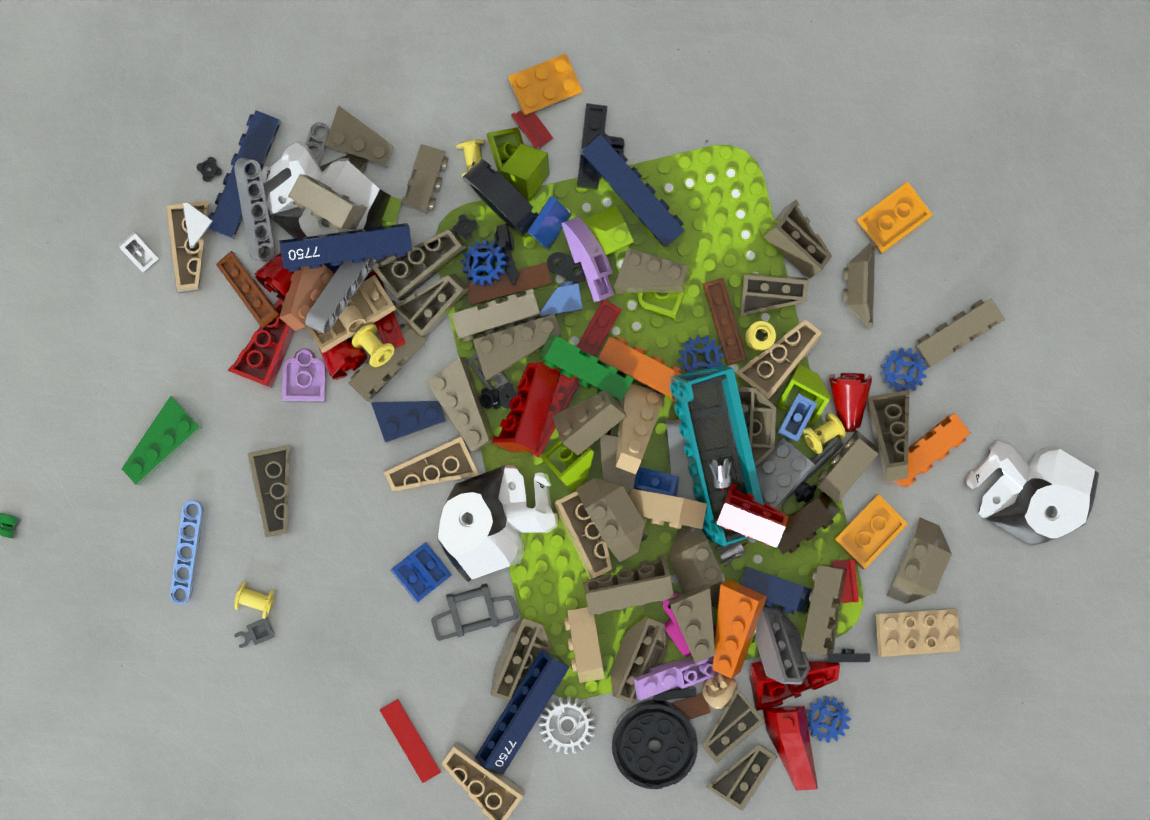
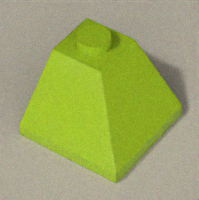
M616 205L582 220L592 231L606 256L634 244L628 227Z
M799 364L776 407L787 412L798 393L816 402L817 405L807 424L813 427L831 396L820 376Z
M559 439L540 457L573 492L588 478L594 452L588 447L581 454L577 455Z

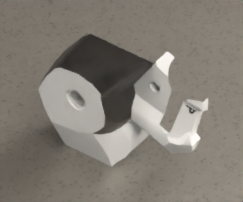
M298 141L288 146L278 161L269 167L265 166L261 170L263 183L268 182L285 168H290L292 176L270 192L266 202L269 217L293 238L352 231V229L336 230L328 225V220L324 218L320 220L310 214L311 210L306 207L301 209L293 204L294 200L289 198L288 195L299 174L309 175L331 187L338 194L350 197L349 200L357 205L363 204L368 207L356 230L378 227L391 195L382 191L348 161L349 158H340L332 162L322 172L310 148Z
M997 440L989 447L990 454L975 471H970L965 479L967 485L974 489L997 468H1002L1004 475L983 496L978 514L1032 546L1067 535L1086 524L1093 507L1099 473L1063 450L1051 445L1041 448L1034 453L1029 462L1026 463L1011 444Z
M515 464L505 465L455 484L443 508L438 540L453 566L467 583L472 579L505 567L521 564V559L524 555V543L521 533H549L558 526L557 513H553L549 492L551 482L548 474L535 473L536 506L533 509L526 507L524 479L514 466Z

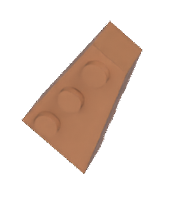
M324 264L320 268L310 269L309 266H303L301 270L294 271V274L291 276L292 282L289 292L286 293L279 318L294 331L307 327L305 324L307 314L334 276V273Z

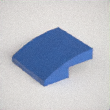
M639 467L634 481V488L636 490L677 497L679 477Z
M426 542L391 569V572L416 603L452 576Z

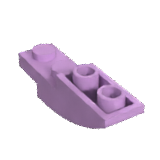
M579 217L562 222L561 224L574 262H581L594 302L613 296L614 293L608 275L612 274L613 271L600 243L592 231Z
M714 656L696 664L693 657L648 669L649 673L633 678L637 698L643 700L675 687L683 689L718 676L719 673L712 670Z

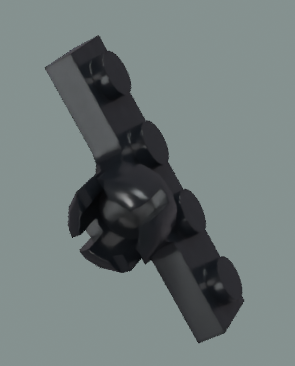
M586 103L581 149L598 134L602 136L607 135L605 134L607 106ZM608 136L614 143L611 147L616 152L621 151L624 154V139L622 137ZM580 153L577 187L598 190L600 174Z

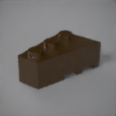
M822 491L819 496L788 517L785 530L777 546L782 554L787 551L790 554L800 547L799 543L802 540L806 539L808 542L817 535L816 530L820 527L826 529L834 523L833 518L840 509L833 499Z

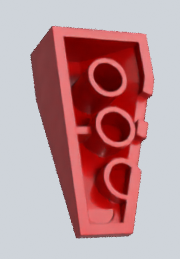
M805 705L763 709L766 730L796 791L818 789Z

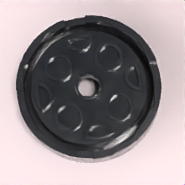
M481 158L463 176L464 181L501 220L518 235L524 237L537 218L538 213H532L533 206L498 171L491 169V165Z
M655 700L640 702L629 708L618 720L613 732L612 754L621 774L633 784L647 789H662L673 784L675 785L687 776L695 763L698 751L696 730L688 715L676 705L666 701ZM658 741L661 744L660 750L656 752L651 751L649 743Z

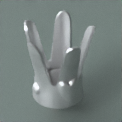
M726 458L724 465L718 467L717 461L713 459V467L711 464L709 465L714 476V487L722 488L724 492V488L731 486L730 469L732 462L729 463L728 458Z
M740 541L726 546L715 547L717 553L724 552L720 556L722 559L721 563H726L724 567L735 558L745 554L743 546L747 545V543L741 545Z

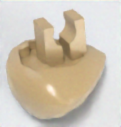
M719 674L704 681L703 696L711 707L722 709L731 700L738 683L729 677Z

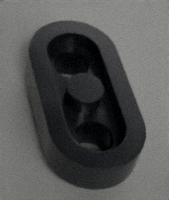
M555 252L549 256L547 266L552 273L574 283H580L586 279L581 262L575 263L572 257L560 252ZM560 259L562 261L561 266H555L554 260ZM579 268L581 269V274L574 275L573 270Z

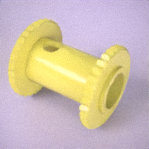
M468 140L456 146L457 149L464 150L467 172L472 168L473 164H476L482 158L480 145L485 144V140Z
M761 320L756 321L747 328L745 340L751 349L760 352L770 348L774 344L777 335L774 327L768 321ZM757 331L765 333L764 341L756 339Z
M369 324L356 332L352 339V344L356 348L364 347L371 355L370 365L379 367L390 360L395 349L391 343L383 344L375 336L377 327Z
M832 413L826 415V423L812 430L809 427H805L803 430V438L807 446L816 454L822 453V445L834 437L843 440L846 436L842 422Z
M243 581L236 593L234 608L238 610L241 605L261 610L263 611L262 618L265 619L272 610L275 591L271 590L269 595H265L248 589L247 581Z

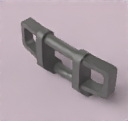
M486 583L482 584L479 588L455 595L452 593L447 594L446 598L450 610L433 617L431 622L436 639L441 641L455 636L462 637L465 633L482 628L497 627L501 623L517 619L518 612L512 596L491 598ZM484 595L490 618L461 625L456 603ZM509 600L513 609V616L498 620L493 602ZM451 614L456 632L441 636L438 632L436 621Z

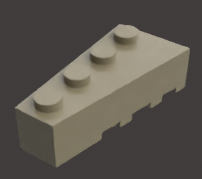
M992 298L985 302L982 299L971 305L973 310L965 313L963 310L953 317L955 321L947 325L945 322L935 328L937 333L929 336L927 333L917 340L919 344L915 348L922 359H925L924 362L928 368L951 355L957 349L967 345L976 337L986 333L993 326L1005 321Z
M459 357L425 382L471 452H476L491 443L494 434L480 403V395H478L473 375L468 367V361L466 357Z
M665 555L657 556L658 560L650 563L648 560L640 562V566L633 569L628 567L620 569L613 576L608 573L583 582L589 614H603L607 611L623 610L627 607L643 606L647 603L674 598Z

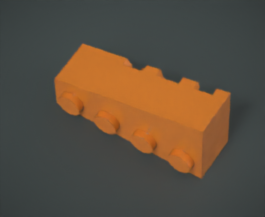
M609 336L598 357L599 361L618 369V372L633 377L635 381L645 386L648 385L649 388L657 393L665 394L672 401L676 402L675 397L670 391V377L682 374L683 370L674 365L669 368L664 365L665 361L655 355L653 358L645 355V350L637 346L633 349L627 346L628 342L618 336L616 339Z
M955 413L949 414L908 447L907 478L895 480L899 487L904 485L909 487L917 480L915 476L920 472L925 474L933 467V462L937 459L941 461L950 454L949 450L954 446L957 448L966 441L965 437L971 434V432Z
M730 579L720 584L715 655L712 670L732 679L741 672L767 596Z

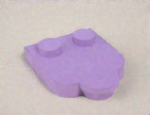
M306 348L300 349L296 352L294 358L286 360L283 364L282 401L325 402L326 367L320 359L315 358L311 350Z

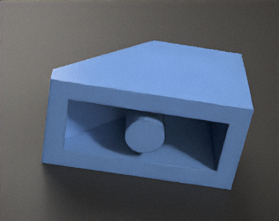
M573 281L561 283V287L556 288L541 310V318L551 314L559 315L583 310L579 285L574 284Z
M798 393L785 413L776 433L793 442H797L817 403Z

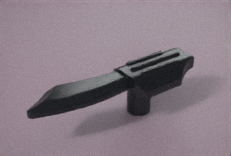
M507 224L497 226L494 239L496 247H501L503 249L501 253L507 255V258L504 259L508 263L505 270L512 285H515L519 272L511 253L514 250L513 236Z

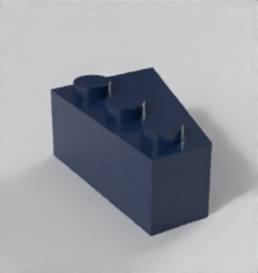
M439 401L371 402L385 443L446 422Z
M745 566L739 584L766 595L765 605L774 608V605L778 604L783 606L782 611L794 614V611L806 614L810 604V588Z

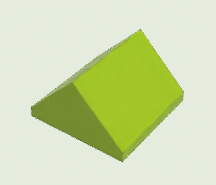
M519 127L486 134L497 171L501 169L520 144H524Z
M520 144L498 172L529 201L550 174L548 153L525 144Z

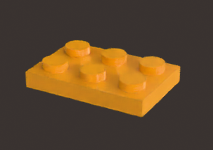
M566 53L507 77L523 116L583 92Z
M907 181L856 221L871 241L875 242V246L882 254L932 217L933 214Z
M876 494L833 540L862 569H866L908 523L879 494Z

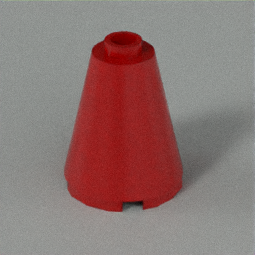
M279 253L259 268L254 275H256V280L267 291L278 293L276 297L280 300H285L294 271L289 272L288 269L283 268L281 253Z
M347 338L324 353L321 352L329 375L333 380L346 377V371L350 369L355 371L367 359L365 351L362 348L354 347L351 338Z
M841 373L840 377L835 378V374H832L829 377L837 417L842 422L845 432H855L856 428L861 427L872 376L869 375L868 378H865L863 373Z

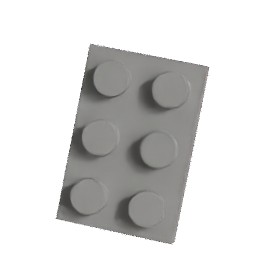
M784 438L777 443L774 450L756 467L763 504L767 503L776 509L782 505L815 467L813 462Z

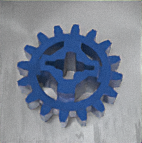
M487 240L483 241V245L476 241V247L473 248L469 245L470 252L463 253L466 260H462L461 263L466 267L462 269V272L468 273L466 278L469 281L473 279L472 283L475 285L480 282L481 286L485 287L486 282H489L493 286L494 279L501 281L500 273L506 274L503 267L508 266V263L503 260L507 258V255L501 253L503 249L499 246L496 247V243L493 241L490 245ZM484 260H485L486 263H487V265H486L485 267H484L483 264H482V262H483Z
M700 335L696 336L695 341L691 337L688 338L690 344L683 343L682 346L685 350H679L678 352L680 355H683L682 358L678 359V362L684 364L680 369H686L687 373L696 371L698 367L705 366L709 369L717 367V365H723L719 358L723 357L724 354L718 353L721 345L715 347L716 340L713 339L709 342L707 335L704 337V340H701ZM696 344L706 345L703 349L693 347ZM711 350H713L715 354L714 363L710 360L709 353L711 352ZM687 353L692 356V364L690 366L686 359ZM694 353L699 355L704 353L706 362L701 361L697 363V356Z
M903 347L899 349V353L895 350L891 351L893 356H885L888 362L881 364V366L886 368L885 371L881 372V375H886L887 377L883 382H890L889 389L895 386L896 392L901 391V389H904V391L909 390V388L916 391L915 385L922 386L923 383L920 379L927 377V375L923 374L927 367L921 364L925 359L919 360L917 358L919 352L913 355L912 348H909L907 352H904ZM902 356L911 358L913 362L904 361ZM894 361L896 366L894 372L890 374V367ZM901 365L903 367H909L912 365V367L907 371V376L905 374H899L896 376V374L899 373V371L901 370ZM918 368V374L916 379L914 380V377L912 375L914 369ZM902 379L907 385L898 384L894 380Z
M825 696L824 701L817 698L818 704L815 705L811 702L812 710H806V713L809 714V717H807V722H809L808 730L812 729L811 736L818 735V741L820 742L823 737L827 743H830V738L832 737L835 741H838L837 735L845 736L843 729L850 728L846 721H850L851 718L845 716L849 709H842L844 706L843 702L836 704L837 698L835 697L832 701H829L828 696ZM826 705L834 706L838 710L833 712L829 711ZM818 709L820 712L819 716L813 721L814 714ZM825 714L830 717L833 716L829 725L826 722L822 723V720L825 719ZM841 719V724L839 728L836 729L835 725L837 723V720ZM824 727L829 733H822L817 728Z

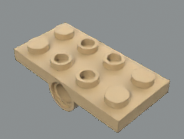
M374 275L362 282L327 334L308 326L307 329L321 352L324 353L356 334L362 327L373 324L396 310V308Z
M958 609L876 614L878 657L960 651Z

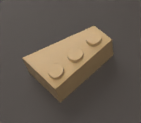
M631 489L630 498L645 522H647V519H652L651 523L664 526V522H668L669 527L679 529L682 528V525L699 529L703 528L707 508L706 503Z
M588 607L568 610V618H564L566 631L571 630L572 638H568L569 650H574L575 658L571 659L573 672H578L579 683L605 679L594 614H589Z

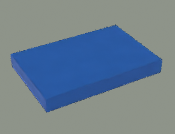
M551 196L529 228L528 233L542 247L549 250L563 229L561 223L568 221L571 214L557 199Z

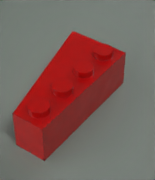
M280 299L276 301L274 307L279 315L264 328L260 326L254 332L247 346L242 349L235 363L228 369L229 372L270 388L273 387L294 330L279 318L284 301Z
M541 362L527 364L517 386L519 393L511 399L508 406L511 410L507 419H502L499 425L502 427V430L498 437L494 436L493 444L510 452L536 451L540 443L542 429L546 423L548 409L552 404V396L558 384L560 371L552 369Z

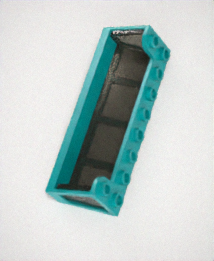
M723 365L671 376L670 391L676 401L674 409L680 419L679 431L685 441L684 452L690 463L688 471L694 481L693 492L698 502L707 504L702 531L706 539L721 546L747 539L748 537L743 536L739 532L727 530L721 525L716 524L730 486L724 488V492L722 488L714 487V476L709 465L711 464L713 467L712 460L714 459L717 461L718 467L720 465L723 466L724 460L728 458L729 463L732 462L730 469L731 483L737 485L736 489L743 494L751 493L754 495L753 500L764 506L734 368Z

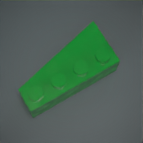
M553 334L549 335L539 354V357L544 359L543 364L552 369L557 366L562 369L561 374L570 379L575 376L580 379L578 383L588 389L591 386L598 389L597 394L606 390L614 398L621 401L634 379L629 375L618 372V369L600 362L598 358L583 352L580 348Z
M170 396L122 467V470L135 485H140L202 427L174 396Z

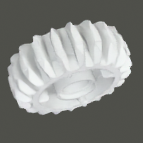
M567 696V702L563 703V698L559 697L560 704L557 705L552 700V709L549 706H545L544 709L549 713L548 715L541 713L540 717L546 719V721H539L540 726H545V729H541L539 732L540 734L547 733L543 741L551 740L548 745L549 748L556 744V752H559L560 748L564 747V754H568V747H572V752L576 753L575 746L578 745L581 750L584 749L581 742L584 741L586 744H590V740L586 738L587 735L594 737L595 734L589 731V728L595 729L596 724H590L589 721L595 720V716L588 717L587 714L591 713L592 709L588 708L586 711L583 709L586 706V702H583L581 706L577 705L579 698L576 697L574 703H570L571 696ZM565 719H570L574 724L573 728L569 731L561 727V723Z

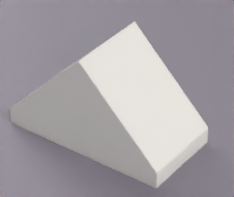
M183 203L189 247L193 248L210 227L212 220L189 203Z
M135 232L131 233L118 245L142 272L159 259Z

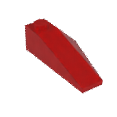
M762 661L751 663L750 682L756 710L780 706L783 704V700L794 696L796 699L802 696L801 692L810 688L816 690L837 681L840 671L839 662L808 661L810 670L801 684H782L766 676Z

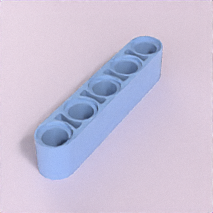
M196 500L186 502L182 508L170 598L176 604H184L192 596L204 513L203 505ZM191 504H195L198 507V513L195 516H191L188 513V507ZM188 525H192L195 528V534L192 537H188L185 534V528ZM185 546H189L192 549V555L189 558H185L182 555V549ZM182 567L187 568L189 571L187 579H182L179 576V570ZM179 588L184 589L186 592L184 600H179L176 597V591Z

